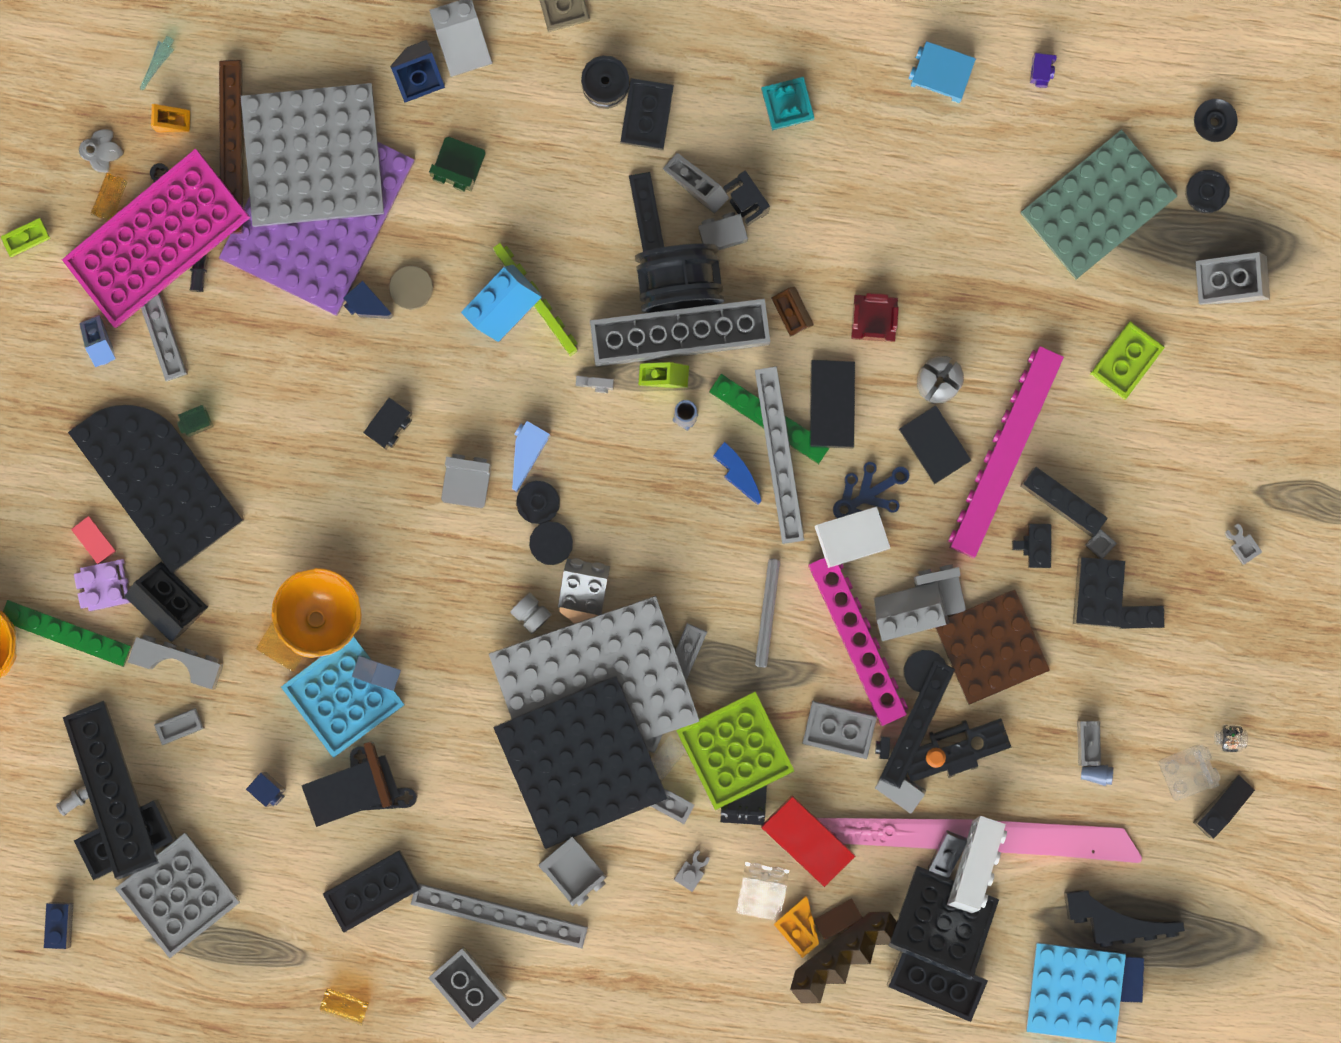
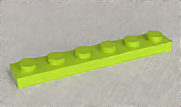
M501 243L493 247L494 252L504 266L514 265L523 276L527 274L520 263L516 265L511 259L514 255L507 245L503 248ZM531 281L530 283L540 292L535 283ZM540 299L534 305L535 309L571 357L577 352L575 346L578 343L571 334L567 336L563 331L565 325L558 316L554 318L550 313L552 307L548 301Z

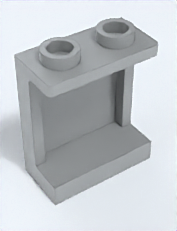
M573 837L538 865L572 906L576 903L578 906L582 905L589 899L587 894L594 889L597 892L606 884L604 879L607 876Z

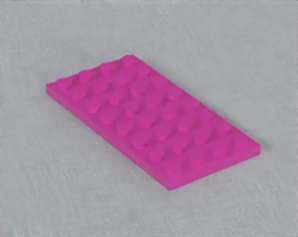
M194 149L61 260L112 326L117 328L251 217L197 149Z

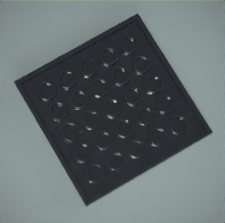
M617 676L493 727L545 849L668 799Z

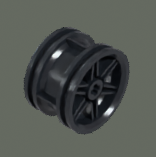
M704 243L683 244L651 249L635 255V262L640 263V265L636 266L640 301L645 302L641 306V311L653 313L723 303L724 296L719 295L723 291L719 256L714 255L718 252V246Z

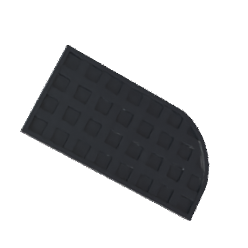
M134 405L111 406L95 412L68 432L171 573L176 572L243 522L237 511L174 426L160 414Z

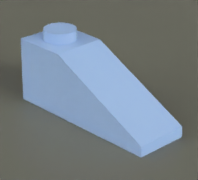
M526 421L525 425L521 423L515 432L517 438L515 441L512 489L515 492H518L550 438L549 433Z

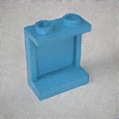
M926 41L924 47H919L916 59L919 60L917 68L912 67L909 79L912 80L911 86H919L951 97L952 101L960 103L976 58Z

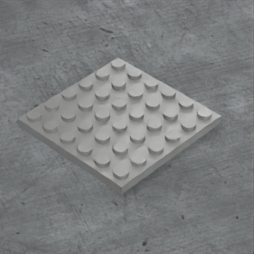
M372 83L241 96L253 227L384 214Z

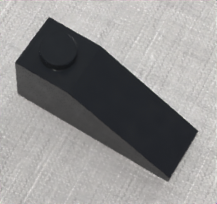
M1238 775L1193 823L1208 838L1214 839L1232 820L1255 790Z

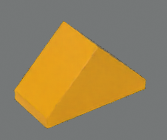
M152 104L151 126L156 132H190V110Z

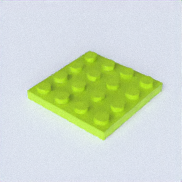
M756 692L700 718V722L676 730L715 810L795 772Z

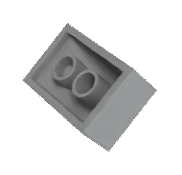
M459 0L429 10L451 77L492 64L472 0Z
M1257 252L1196 261L1198 300L1200 305L1254 302L1270 299L1267 256Z

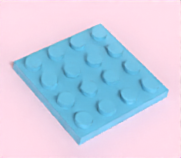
M354 636L341 650L331 655L320 657L281 686L333 758L405 705L395 691L352 677L359 656L371 660Z
M1036 942L1026 1032L1116 1043L1126 954Z

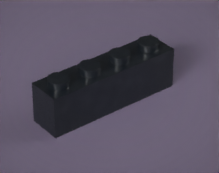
M1037 467L1031 470L1020 486L1091 537L1096 536L1108 519V517Z

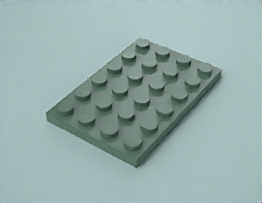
M1121 129L1021 211L1020 214L1077 280L1172 202L1177 195Z

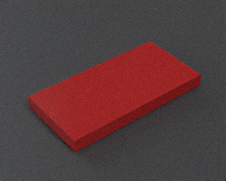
M793 795L761 825V828L824 887L856 857L843 842Z

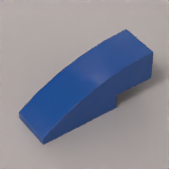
M724 442L713 455V458L729 470L724 478L755 504L759 505L762 500L750 471L737 453Z

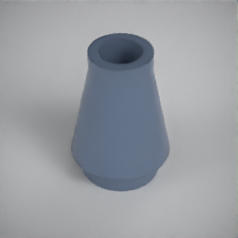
M1108 765L1082 766L1081 780H1087L1103 786L1112 785L1114 767H1108Z

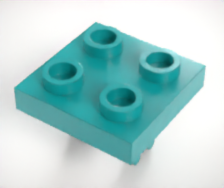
M804 77L761 87L772 131L815 119Z

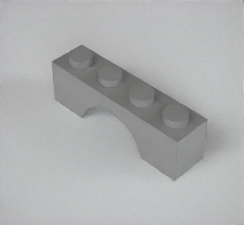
M144 634L142 638L136 637L128 663L153 669L159 662L165 659H177L187 667L191 683L215 690L223 664L218 663V658L206 655L204 659L197 656V651L185 648L184 652L176 650L177 645L165 641L161 645L155 643L156 638Z

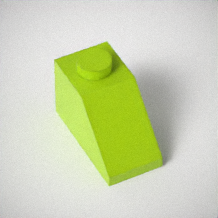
M672 362L640 364L638 385L688 388L689 366Z

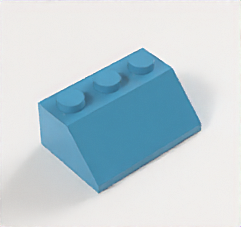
M514 265L503 267L461 313L477 330L499 342L543 296Z

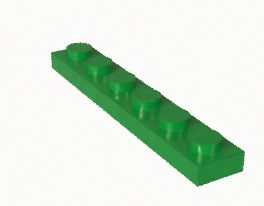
M720 374L709 393L764 429L759 398L723 374ZM785 416L789 445L819 465L829 448L810 447V432Z
M7 600L3 613L15 627L122 667L125 666L132 648L130 645Z

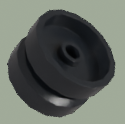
M603 55L593 58L582 71L581 84L584 96L590 104L597 108L609 109L618 106L625 100L629 92L627 68L620 60L613 56ZM606 79V81H609V83L603 84L602 80Z

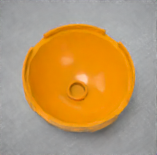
M314 568L297 572L290 576L279 587L272 604V620L279 638L296 654L310 658L331 655L341 650L358 631L362 619L359 598L353 586L338 573L327 569Z

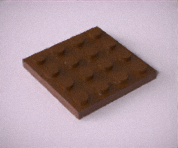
M1016 590L948 617L949 624L936 627L950 664L955 669L954 673L968 705L1050 671Z

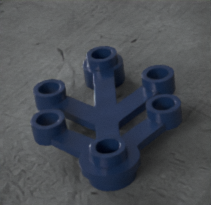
M867 462L863 467L864 477L859 496L851 500L853 487L857 484L858 477L854 473L846 475L843 497L833 506L834 516L841 518L861 512L863 510L856 507L863 503L887 509L890 513L897 512L900 507L897 500H885L875 496L895 484H905L909 480V471L904 467H897L893 470L891 477L870 489L872 477L877 467L875 463ZM867 465H872L874 467V471L872 473L866 471ZM898 472L904 474L903 480H898L896 478V474ZM849 476H853L855 478L854 484H849L847 482V478ZM889 503H896L897 508L890 510ZM841 506H846L848 508V512L846 514H842L840 512Z

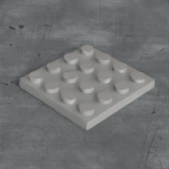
M184 833L157 855L158 864L134 873L115 888L169 958L173 957L240 903L239 899L187 833Z

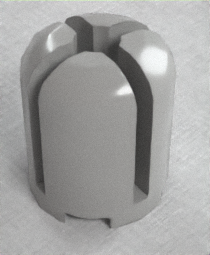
M936 356L929 359L920 369L917 376V387L920 395L926 401L933 404L945 403L958 393L964 382V373L957 361L952 365L949 363L952 358ZM941 376L944 379L943 381H945V383H941L938 386V388H936L934 386L935 382L937 381L936 378Z

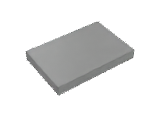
M812 701L802 744L867 759L877 716Z

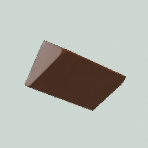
M795 287L787 288L771 297L790 337L814 325Z
M851 898L813 919L823 939L826 940L855 924L863 917Z

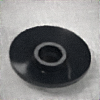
M1222 99L1207 100L1195 112V129L1207 141L1222 142L1232 136L1237 128L1238 118L1235 109L1231 104ZM1211 119H1216L1218 121V125H1212Z

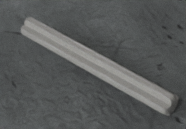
M769 559L755 662L757 667L763 668L767 667L780 567V560Z

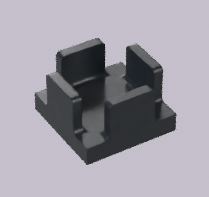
M745 170L737 178L725 185L723 190L725 193H728L736 186H740L730 194L732 197L730 204L737 214H741L742 218L754 210L757 211L745 220V223L749 226L760 217L763 218L769 214L770 205Z

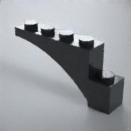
M1086 889L1064 892L1068 919L1074 920V923L1088 922L1087 918H1090L1093 941L1096 944L1100 943V947L1112 946L1113 941L1122 940V944L1134 943L1135 938L1144 937V941L1155 940L1157 935L1166 934V937L1179 936V932L1185 931L1184 923L1181 921H1145L1119 914L1091 897L1089 890Z

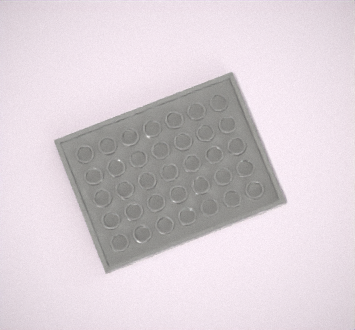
M656 596L489 653L511 719L617 676L643 740L700 722Z

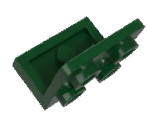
M446 137L435 165L432 164L429 174L433 177L432 180L437 183L445 184L446 182L452 184L456 190L472 192L486 155L485 150L457 139Z

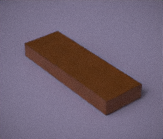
M373 741L364 743V749L382 807L391 806L393 802Z

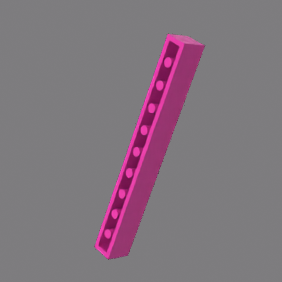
M1041 346L1037 351L1032 350L1028 362L1031 363L1028 371L1024 370L1019 379L1022 385L1019 391H1014L1010 399L1013 405L1010 411L1006 409L1002 417L1003 428L1001 431L997 429L992 442H995V446L992 451L988 450L984 462L987 464L984 470H979L975 478V482L978 484L975 491L970 490L966 502L969 504L966 511L962 509L957 522L960 524L957 531L953 529L948 539V542L951 543L949 548L971 558L976 557L1063 361V356Z

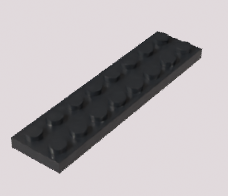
M101 701L63 717L115 879H122L158 864L159 861L106 702Z

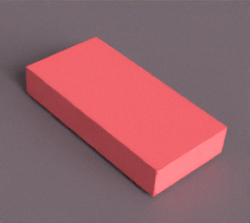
M90 516L71 529L97 564H100L116 552Z

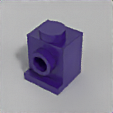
M1034 54L1030 83L1035 84V87L1039 88L1048 87L1050 79L1054 78L1055 66H1051V64L1055 63L1057 55Z

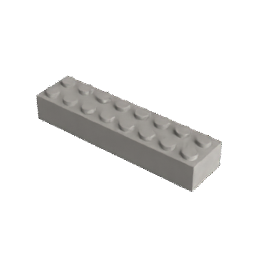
M765 299L590 320L596 367L770 345Z

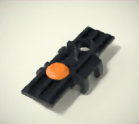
M1000 718L969 729L967 721L963 720L959 725L933 733V731L929 732L928 735L931 743L919 747L908 771L911 783L947 771L948 778L954 777L955 774L977 769L978 759L1012 748L1002 719ZM965 732L967 739L939 748L937 741ZM977 736L983 740V746L978 750L971 746V740Z

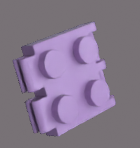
M124 559L80 568V573L74 574L76 589L84 588L85 592L77 593L81 609L88 608L89 611H95L130 603L126 598L123 599L120 586L123 585L124 595H126L128 592L127 583L129 581L128 578H125ZM117 565L119 566L121 580L118 577Z

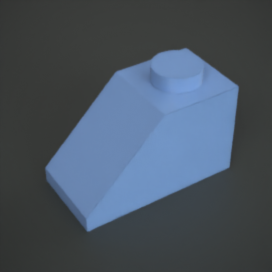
M100 315L79 323L85 349L94 366L105 365L115 360L113 346Z

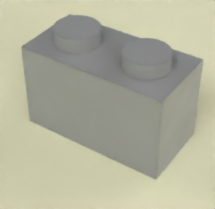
M735 212L722 216L723 219L714 221V218L701 222L702 225L698 226L702 243L715 244L718 246V250L748 241L741 214L735 215Z

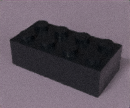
M153 800L141 806L155 850L177 840L158 800ZM99 828L74 840L93 880L113 872Z
M900 951L887 986L971 1022L988 980L974 974L972 980H969Z

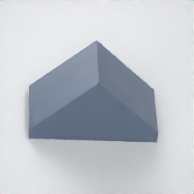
M359 656L352 677L394 691L401 670Z

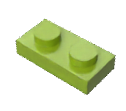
M41 218L0 236L10 257L51 239Z

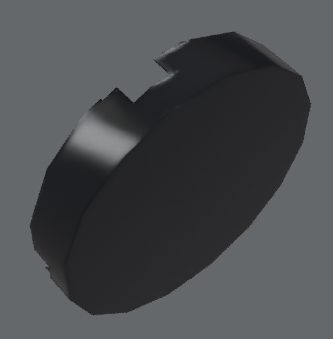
M1202 170L1189 179L1186 185L1185 196L1188 204L1194 210L1200 213L1211 214L1219 211L1227 203L1230 196V187L1221 173L1214 170Z
M533 481L520 489L516 506L524 520L531 524H542L551 521L556 516L560 507L558 492L552 485L544 481Z
M548 521L540 524L533 530L530 536L529 547L537 561L545 565H557L569 557L573 548V539L571 533L564 525Z
M921 650L913 653L907 659L904 666V678L912 690L920 693L935 660L946 665L945 660L938 653L931 650Z

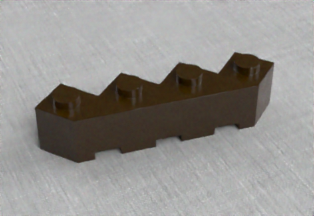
M869 912L796 969L790 990L800 1003H821L826 984H846L850 965L871 964L875 945H889L897 921L890 912Z

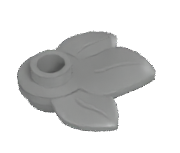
M108 129L96 131L91 139L84 140L79 146L80 156L84 160L89 161L94 170L103 173L109 172L110 161L117 160L123 155L122 149L114 142H111L113 131ZM92 146L94 152L88 153L86 147Z

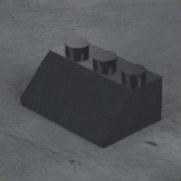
M162 561L136 580L124 596L171 643L183 634L208 608L174 573L169 571Z

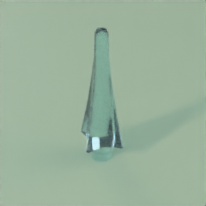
M166 36L163 43L158 41L150 66L140 86L141 90L146 88L157 70L174 51V49L170 48L174 42V39Z

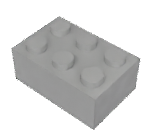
M465 947L460 949L429 977L430 981L472 1029L507 998Z

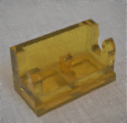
M106 172L105 179L90 212L92 216L109 221L115 215L127 185V181L124 178L115 177Z
M327 988L319 1010L321 1013L362 1026L365 1014L368 1011L369 1002Z

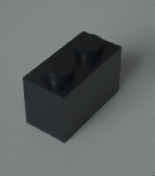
M389 397L363 433L387 450L388 447L392 448L399 439L397 435L401 429L406 430L412 422V419H410L412 414Z

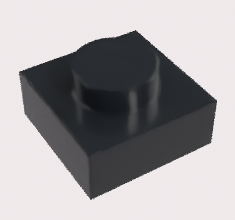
M880 737V741L875 743V754H879L878 759L889 760L890 737Z

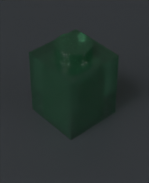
M203 405L178 415L180 421H177L179 430L188 437L213 428L207 409Z

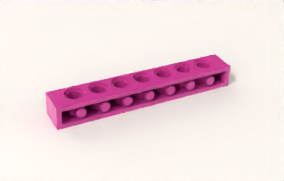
M825 558L809 564L808 567L880 725L884 726L906 716L907 704L903 697H898L896 690L899 687L894 677L890 678L886 671L890 669L885 657L881 658L877 651L881 648L876 637L871 638L868 631L871 629L867 617L862 618L859 610L862 609L859 599L857 597L853 598L850 592L853 587L848 576L844 578L841 572L844 569L843 564L828 568ZM828 573L837 575L838 581L835 585H830L826 582V575ZM837 593H844L846 595L847 602L844 605H839L835 602V595ZM846 613H853L855 615L856 622L853 625L845 623L844 616ZM856 633H862L865 636L863 645H856L854 643L853 636ZM865 653H871L874 656V663L870 666L865 665L862 661ZM875 673H880L883 676V683L879 686L874 685L871 680ZM884 693H889L893 698L889 706H885L881 702V696Z

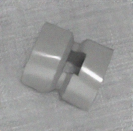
M529 593L510 613L518 621L523 620V626L533 634L552 614L544 606L539 607V601Z

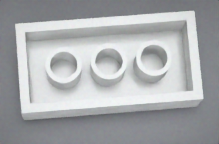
M983 816L972 820L967 844L963 850L947 905L970 913L985 907L988 895L985 894L987 886L992 885L994 879L992 869L994 864H998L1001 855L998 849L1000 843L1003 844L1006 839L1007 831L1004 830L1006 824Z

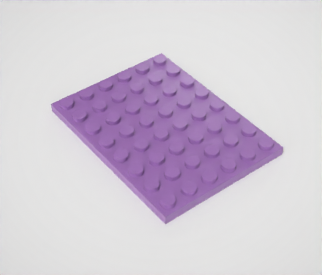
M378 142L384 214L253 227L249 197L244 209L251 218L243 223V233L230 234L219 259L338 316L345 302L343 297L350 292L415 160Z

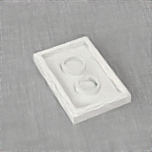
M877 507L815 525L828 568L890 549Z

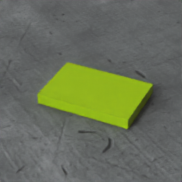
M1129 321L1090 374L1126 400L1165 347Z

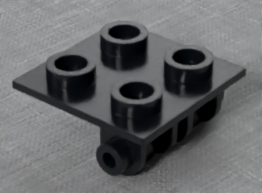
M767 785L721 807L720 822L762 825L765 822Z

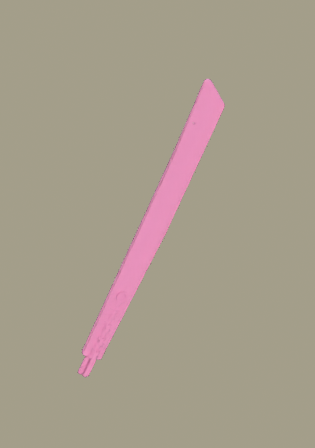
M817 818L844 844L928 849L938 848L946 830L967 838L973 820ZM998 821L1006 824L1004 830L1007 831L1006 839L1003 844L1000 843L998 852L1052 855L1133 863L1142 861L1140 853L1123 828Z

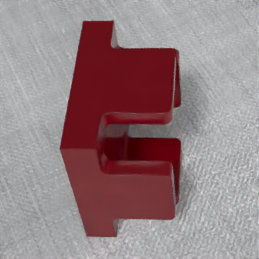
M866 293V295H854L851 339L895 342L898 326V298L888 297L887 294Z

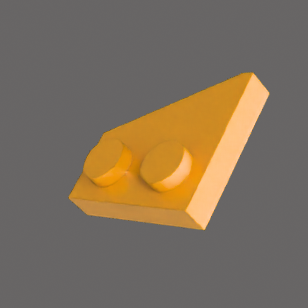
M805 896L774 923V926L802 958L819 944L809 901Z

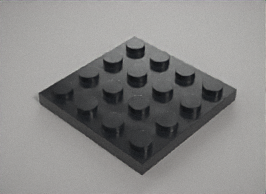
M917 866L888 946L972 980L999 899L988 895L985 907H981L979 911L974 913L949 906L947 903L954 881Z

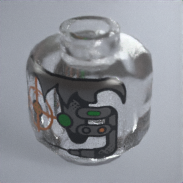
M1223 724L1220 726L1219 731H1215L1214 743L1219 746L1220 751L1223 753H1240L1243 748H1247V730H1244L1238 724Z

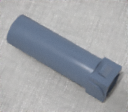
M689 400L680 401L675 407V417L672 421L688 431L697 421L698 414L695 404ZM682 410H688L693 414V417L683 420L678 416V413Z

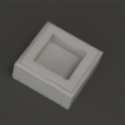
M1100 529L1096 536L1092 537L1085 546L1099 559H1103L1117 543Z

